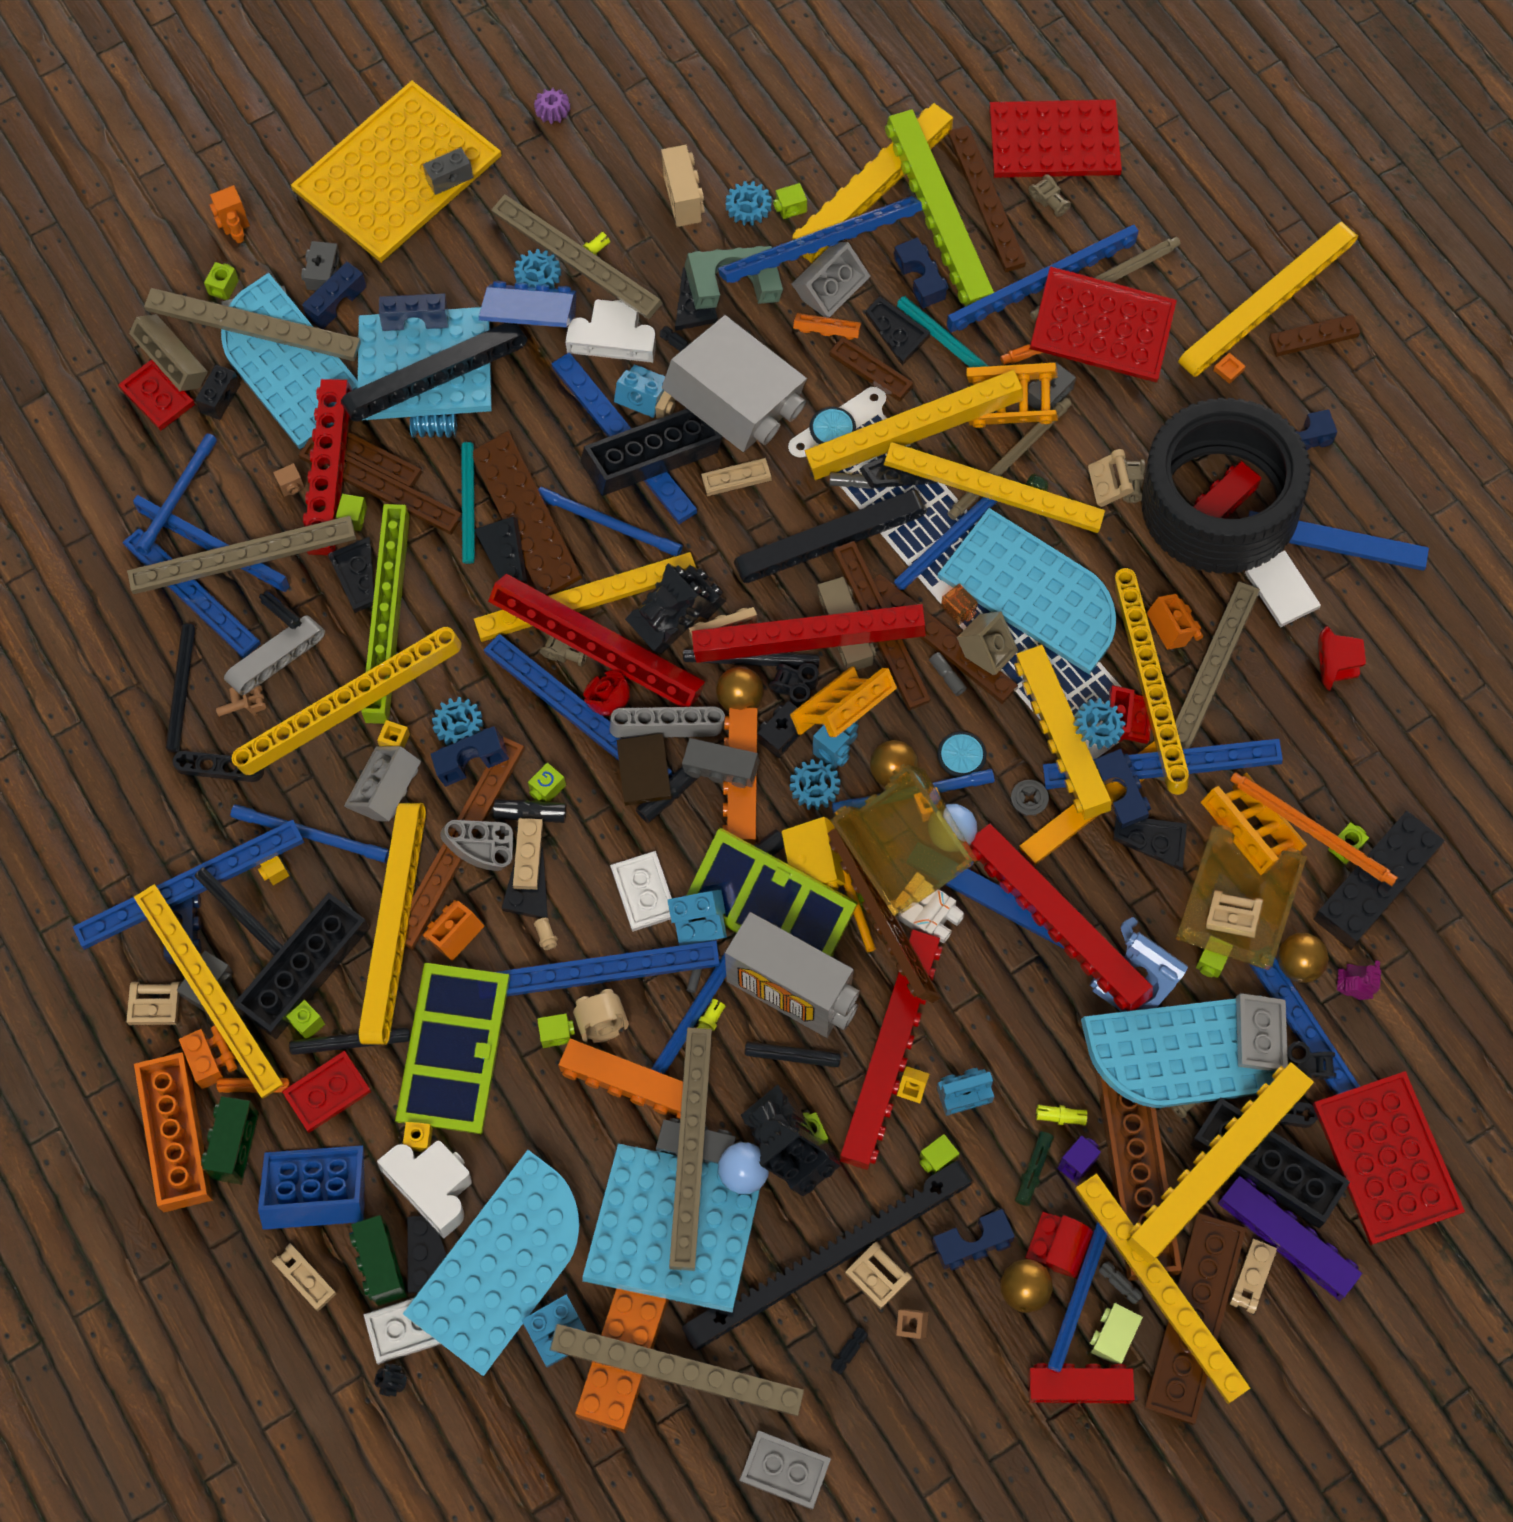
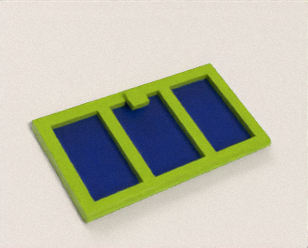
M722 828L718 829L686 895L721 890L726 912L723 914L725 927L737 933L751 912L831 957L858 905L857 901Z
M424 963L395 1122L431 1124L434 1128L483 1134L510 980L509 974Z

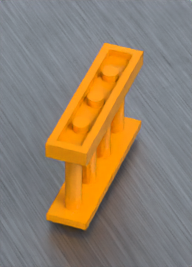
M1056 363L967 368L968 381L973 385L1014 370L1023 391V401L1019 402V412H1006V407L997 410V413H989L968 421L969 425H973L975 428H983L989 424L1026 422L1051 424L1053 421H1058L1057 411L1050 410V381L1053 378H1058ZM1039 379L1041 381V411H1028V382Z
M850 667L793 711L790 716L799 735H802L814 724L825 725L829 737H837L896 690L897 687L889 668H882L869 679H863L858 677L854 667Z
M1245 773L1243 775V777L1246 776L1247 778L1255 782L1248 773ZM1236 784L1232 787L1233 791L1226 794L1217 786L1201 801V804L1260 875L1267 873L1279 860L1278 855L1286 852L1291 859H1294L1307 846L1305 841L1285 818L1238 789ZM1241 798L1248 806V809L1240 812L1232 801ZM1256 816L1263 824V827L1255 830L1247 819ZM1271 834L1279 845L1270 848L1262 837Z

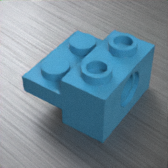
M634 364L630 371L625 370L618 379L614 402L654 418L656 416L655 407L664 392L662 385L665 376Z
M858 720L837 737H829L825 725L813 736V754L820 760H823V763L826 765L831 764L833 771L838 766L842 767L850 757L849 746L858 736Z
M721 890L667 899L671 922L675 923L679 946L727 938L723 914L726 912ZM706 917L705 920L692 922L693 919Z
M972 1068L965 1071L964 1075L958 1077L948 1075L941 1078V1082H938L937 1091L945 1115L948 1116L992 1103L994 1094L991 1088L993 1083L991 1073H986L985 1069L978 1070V1068Z
M567 1294L522 1319L547 1368L568 1356L550 1351L553 1336L549 1337L554 1334L556 1324L586 1331Z

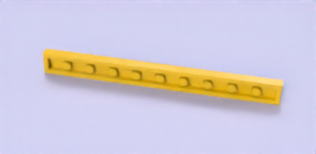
M893 442L890 444L884 462L885 466L1095 533L1099 532L1105 513L1103 509Z
M691 552L552 594L549 597L576 612H580L655 589V584L662 581L665 566L668 563L675 567L679 565L684 570L690 565L695 568L696 566ZM504 610L474 618L481 642L493 639L498 634L503 636L532 627V625Z
M153 884L136 895L134 899L261 1098H265L282 1087L284 1084L157 886Z
M1095 1174L1077 1186L1076 1192L1227 1404L1250 1389L1249 1385L1158 1258L1149 1264L1127 1244L1131 1238L1128 1233L1134 1225L1099 1176Z

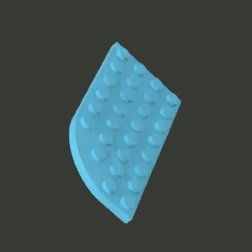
M269 273L243 289L229 305V307L313 327ZM221 329L222 345L229 363L299 449L305 446L310 437L312 438V430L316 429L314 410L318 408L316 390L317 387H320L321 379L347 380L352 391L358 388V380L338 357ZM336 402L330 403L328 407H333ZM334 422L329 423L326 428L332 427Z
M988 508L938 573L940 580L991 612L1001 611L1006 622L1089 675L1112 643L1116 627V613L1111 595L1103 582L1091 571Z
M1236 999L1085 1016L1081 1019L1089 1056L1097 1072L1117 1093L1143 1106L1164 1108L1217 1101L1220 1098L1224 1100L1257 1095L1256 1093L1265 1083L1270 1085L1275 1080L1272 1078V1075L1275 1073L1274 1071L1238 1067Z
M527 1150L403 1312V1315L482 1376L485 1375L523 1324L522 1319L530 1315L573 1256L579 1233V1216L574 1196L564 1178L535 1154Z

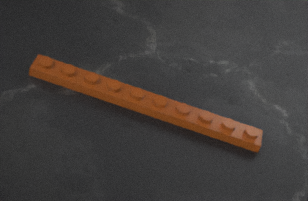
M503 737L509 760L493 767L485 768L457 820H486L494 806L495 799L499 797L525 750L523 745ZM452 828L449 835L457 838L458 832L455 828ZM472 829L471 831L474 838L479 833L478 829ZM443 843L412 898L405 946L414 949L463 861L445 843Z

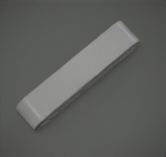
M306 615L300 619V622H302L300 627L298 626L296 629L286 628L232 666L226 672L224 680L240 695H245L321 641L325 635V630L310 616Z
M718 707L619 708L611 714L609 730L616 738H633L663 733V737H710L721 733L725 714Z

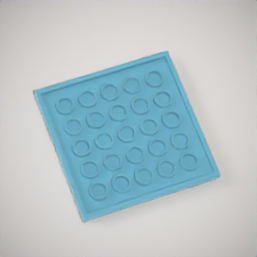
M481 307L448 309V328L426 329L423 320L412 317L405 320L404 330L382 331L379 314L360 315L359 338L361 344L358 350V388L490 330V321H479ZM491 362L363 420L492 411Z
M618 1144L583 1273V1281L733 1313L760 1189L750 1194H737L730 1191L720 1180L718 1164L702 1162L695 1271L669 1269L678 1156Z

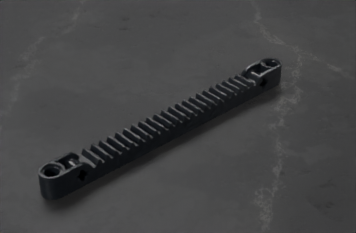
M961 1160L950 1164L926 1180L922 1193L916 1189L913 1190L912 1197L905 1195L904 1203L899 1199L896 1201V1208L888 1205L887 1213L880 1210L879 1219L872 1215L870 1224L865 1220L862 1221V1229L855 1225L853 1227V1234L848 1230L845 1231V1239L838 1235L836 1237V1245L828 1241L827 1250L820 1246L819 1255L813 1251L810 1253L811 1260L803 1256L802 1265L796 1261L793 1262V1270L785 1267L784 1276L777 1272L776 1281L770 1277L767 1278L768 1286L760 1282L758 1284V1292L750 1288L749 1297L742 1293L741 1302L735 1299L733 1313L713 1308L707 1310L682 1327L684 1334L694 1351L707 1346L861 1253L876 1241L879 1242L962 1192L974 1183L973 1179ZM932 1186L936 1189L941 1188L939 1195L936 1192L931 1193ZM719 1314L721 1317L726 1316L725 1324L723 1325L720 1322L715 1323L717 1321L716 1316Z

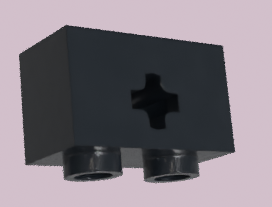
M219 365L214 366L195 399L200 413L221 420L240 387L235 371Z
M790 701L784 706L780 705L774 711L773 717L768 722L764 721L757 730L758 742L778 759L801 736L798 734L790 716L797 707Z

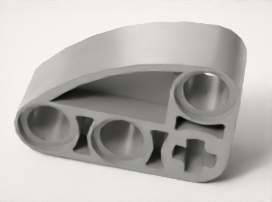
M451 820L441 830L440 836L445 845L469 864L486 870L500 871L512 861L513 832L507 823ZM448 828H455L458 832V837H451L448 834ZM472 829H478L481 832V839H476L472 836ZM498 831H501L500 835L504 834L501 840L495 834ZM495 853L503 855V864L496 862Z

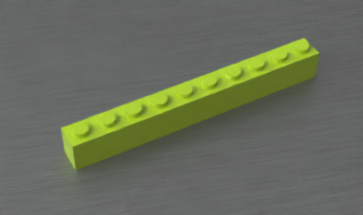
M913 109L889 116L885 126L886 135L893 142L894 153L901 160V168L903 173L907 174L911 191L915 192L917 200L922 204L923 210L921 211L924 212L926 226L932 230L934 244L940 249L942 262L950 271V280L958 289L959 301L964 303L966 307L993 294L994 291Z
M383 505L366 672L396 655L410 521L406 505ZM392 692L362 709L361 713L365 723L384 724L386 720L389 721Z

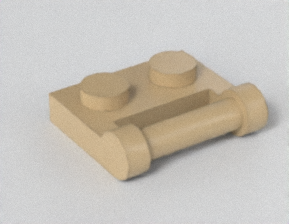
M1123 449L1114 450L1111 455L1088 465L1096 502L1100 507L1125 497L1134 491L1132 483L1129 482L1124 462L1126 456ZM1113 464H1116L1119 480L1121 484L1119 488L1117 485Z
M1215 890L1206 929L1255 938L1264 899L1256 898L1252 900L1225 895L1222 891ZM1221 903H1222V904H1227V905H1232V906H1238V907L1253 909V911L1244 910V909H1239V908H1233V907H1228V906H1223V905H1221Z
M131 982L127 1011L128 1025H177L180 996L177 989L181 983L140 984L139 982ZM140 994H170V999L138 998Z
M876 1241L845 1271V1274L882 1309L913 1277L908 1272L905 1273L881 1250L882 1246ZM873 1256L898 1280L894 1285L869 1261Z

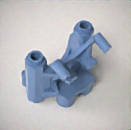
M1131 917L1121 925V932L1127 945V952L1124 958L1134 968H1145L1148 972L1145 979L1153 986L1152 997L1136 1010L1157 1008L1186 973L1188 966L1140 932L1134 933L1132 928L1138 922L1134 917ZM1093 978L1090 983L1092 991L1121 1012H1127L1126 1009H1120L1114 1002V997L1109 992H1103L1098 986L1097 980Z

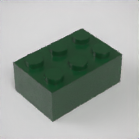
M221 1096L220 1102L216 1103L214 1107L213 1117L215 1122L214 1126L210 1127L208 1131L207 1141L209 1146L207 1152L205 1151L202 1155L201 1166L215 1181L242 1185L259 1112L250 1101Z
M378 1215L351 1224L353 1232L349 1233L353 1248L355 1247L357 1253L359 1252V1256L356 1257V1263L359 1271H362L363 1276L366 1278L365 1281H362L365 1295L378 1306L407 1297L390 1231L382 1216Z

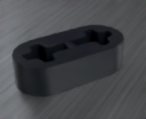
M1297 1102L1289 1111L1292 1114H1286L1278 1124L1309 1128L1317 1121L1318 1116L1312 1104ZM1304 1110H1307L1308 1115L1312 1117L1305 1121L1304 1116L1296 1115V1113L1302 1114Z

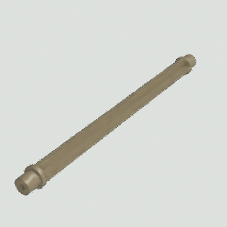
M1178 237L1167 239L1094 278L1112 283L1174 251V248L1181 245ZM1040 306L1030 312V316L1034 321L1037 319Z
M1064 398L1061 402L1056 403L1052 410L1057 411L1058 419L1067 412L1072 403L1068 398ZM1053 421L1051 424H1040L1038 422L987 473L1001 476L1056 421ZM967 492L957 503L952 505V509L947 513L948 516L955 520L964 513L979 495Z

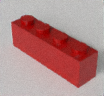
M1241 461L1236 467L1234 465L1231 466L1221 481L1219 479L1216 480L1206 495L1204 493L1201 494L1193 507L1209 516L1227 519L1259 488L1262 478Z
M1034 1364V1368L1028 1370L1029 1403L1131 1404L1135 1400L1133 1369H1126L1125 1364H1113L1111 1368H1101L1100 1364H1086L1085 1368H1075V1364H1063L1062 1370L1056 1372L1049 1369L1048 1364Z

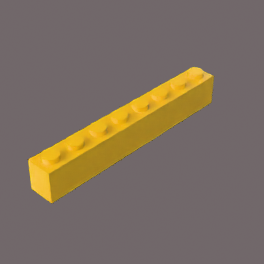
M1043 645L1017 653V663L1014 664L1018 677L1022 676L1025 681L1022 683L1025 694L1027 696L1031 695L1033 700L1031 701L1032 710L1035 715L1039 714L1041 721H1039L1043 734L1047 733L1050 739L1047 741L1052 754L1056 753L1058 760H1056L1058 770L1060 773L1064 772L1067 778L1064 780L1068 793L1073 792L1075 797L1073 803L1077 813L1081 812L1084 820L1111 811V799L1086 742L1081 741L1082 734L1075 733L1079 727L1073 725L1075 717Z

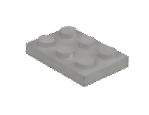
M1240 993L1236 996L1238 1067L1274 1072L1280 1066L1286 1068L1288 1066L1286 1001L1284 999Z
M758 1431L740 1482L813 1510L831 1458Z

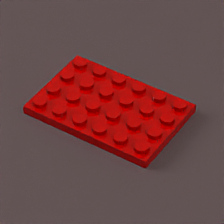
M1116 99L990 102L994 178L1043 177L1047 174L1051 177L1121 175L1122 167Z
M1050 267L1029 349L1157 383L1177 300Z
M1406 1071L1313 1103L1342 1177L1350 1181L1347 1190L1370 1246L1465 1212Z

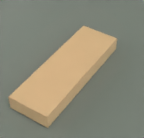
M766 458L701 474L707 496L772 481Z

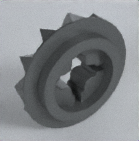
M1034 780L1019 782L1011 793V804H1013L1017 812H1021L1025 816H1036L1045 810L1049 801L1046 788ZM1035 793V803L1030 801L1024 804L1026 798L1024 795L1031 796Z

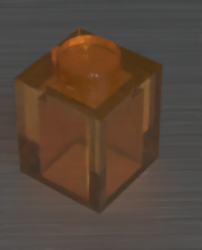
M959 583L942 596L941 607L960 625L964 621L968 622L974 618L977 613L978 602Z

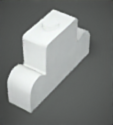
M598 299L594 304L591 323L584 318H575L569 324L566 336L567 353L653 363L656 350L655 331L649 325L638 326L639 313L622 301Z
M436 1141L415 1159L412 1149L407 1145L401 1144L393 1147L377 1161L380 1171L443 1238L463 1222L464 1210L457 1196L472 1184L469 1171L463 1165L465 1163L457 1152L452 1154L441 1141Z

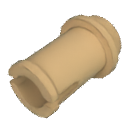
M541 918L536 920L534 926L540 938V947H543L544 950L556 947L558 938L553 935L549 919Z

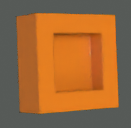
M1228 353L1214 366L1213 371L1230 384L1245 370L1246 366L1232 354Z

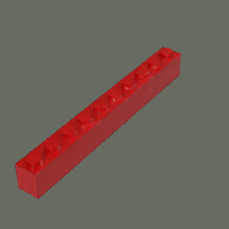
M505 574L494 584L488 600L493 605L612 670L621 672L623 676L680 707H692L698 700L705 681L508 574Z
M923 604L692 631L696 663L926 636Z
M988 824L976 834L968 851L972 859L976 862L980 861L984 865L987 874L992 878L995 877L1000 882L1002 889L1007 894L1011 893L1016 898L1017 904L1023 910L1027 909L1032 914L1031 916L1035 923L1039 926L1043 925L1048 930L1050 938L1057 943L1059 941L1062 944L1066 954L1071 959L1075 958L1080 963L1082 970L1088 976L1092 975L1097 980V984L1103 992H1109L1114 997V1002L1120 1009L1135 1011L1152 997L1153 986L991 824Z
M912 930L909 941L931 981H933L936 969L932 968L934 960L939 961L943 947L939 946L940 938ZM900 972L898 973L840 1155L841 1162L869 1170L870 1163H876L879 1150L875 1149L878 1140L883 1141L886 1127L882 1125L885 1117L890 1118L894 1105L890 1103L891 1096L898 1093L901 1081L897 1080L899 1071H905L908 1058H905L904 1055L906 1049L911 1050L915 1036L911 1035L913 1026L918 1027L922 1013L918 1012L920 1004H926V1000H922L917 996L914 997L907 986L909 981Z

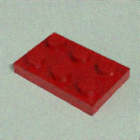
M152 359L118 384L120 390L160 431L195 405L193 399L185 391H179Z
M343 1051L283 1090L282 1093L307 1132L310 1133L371 1093V1090L347 1053Z

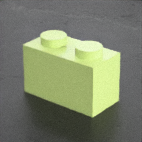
M1114 1303L1111 1309L1106 1307L1100 1320L1104 1323L1101 1332L1096 1330L1090 1341V1344L1094 1346L1091 1353L1112 1364H1121L1143 1317Z

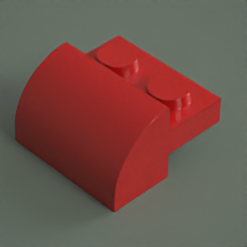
M1112 685L1109 691L1110 707H1118L1116 713H1123L1120 721L1126 724L1122 728L1125 732L1118 742L1126 739L1147 744L1150 741L1151 725L1143 696L1134 694L1135 690Z
M1042 1212L1025 1258L1049 1267L1054 1272L1077 1278L1093 1231L1085 1224L1064 1215L1059 1217Z

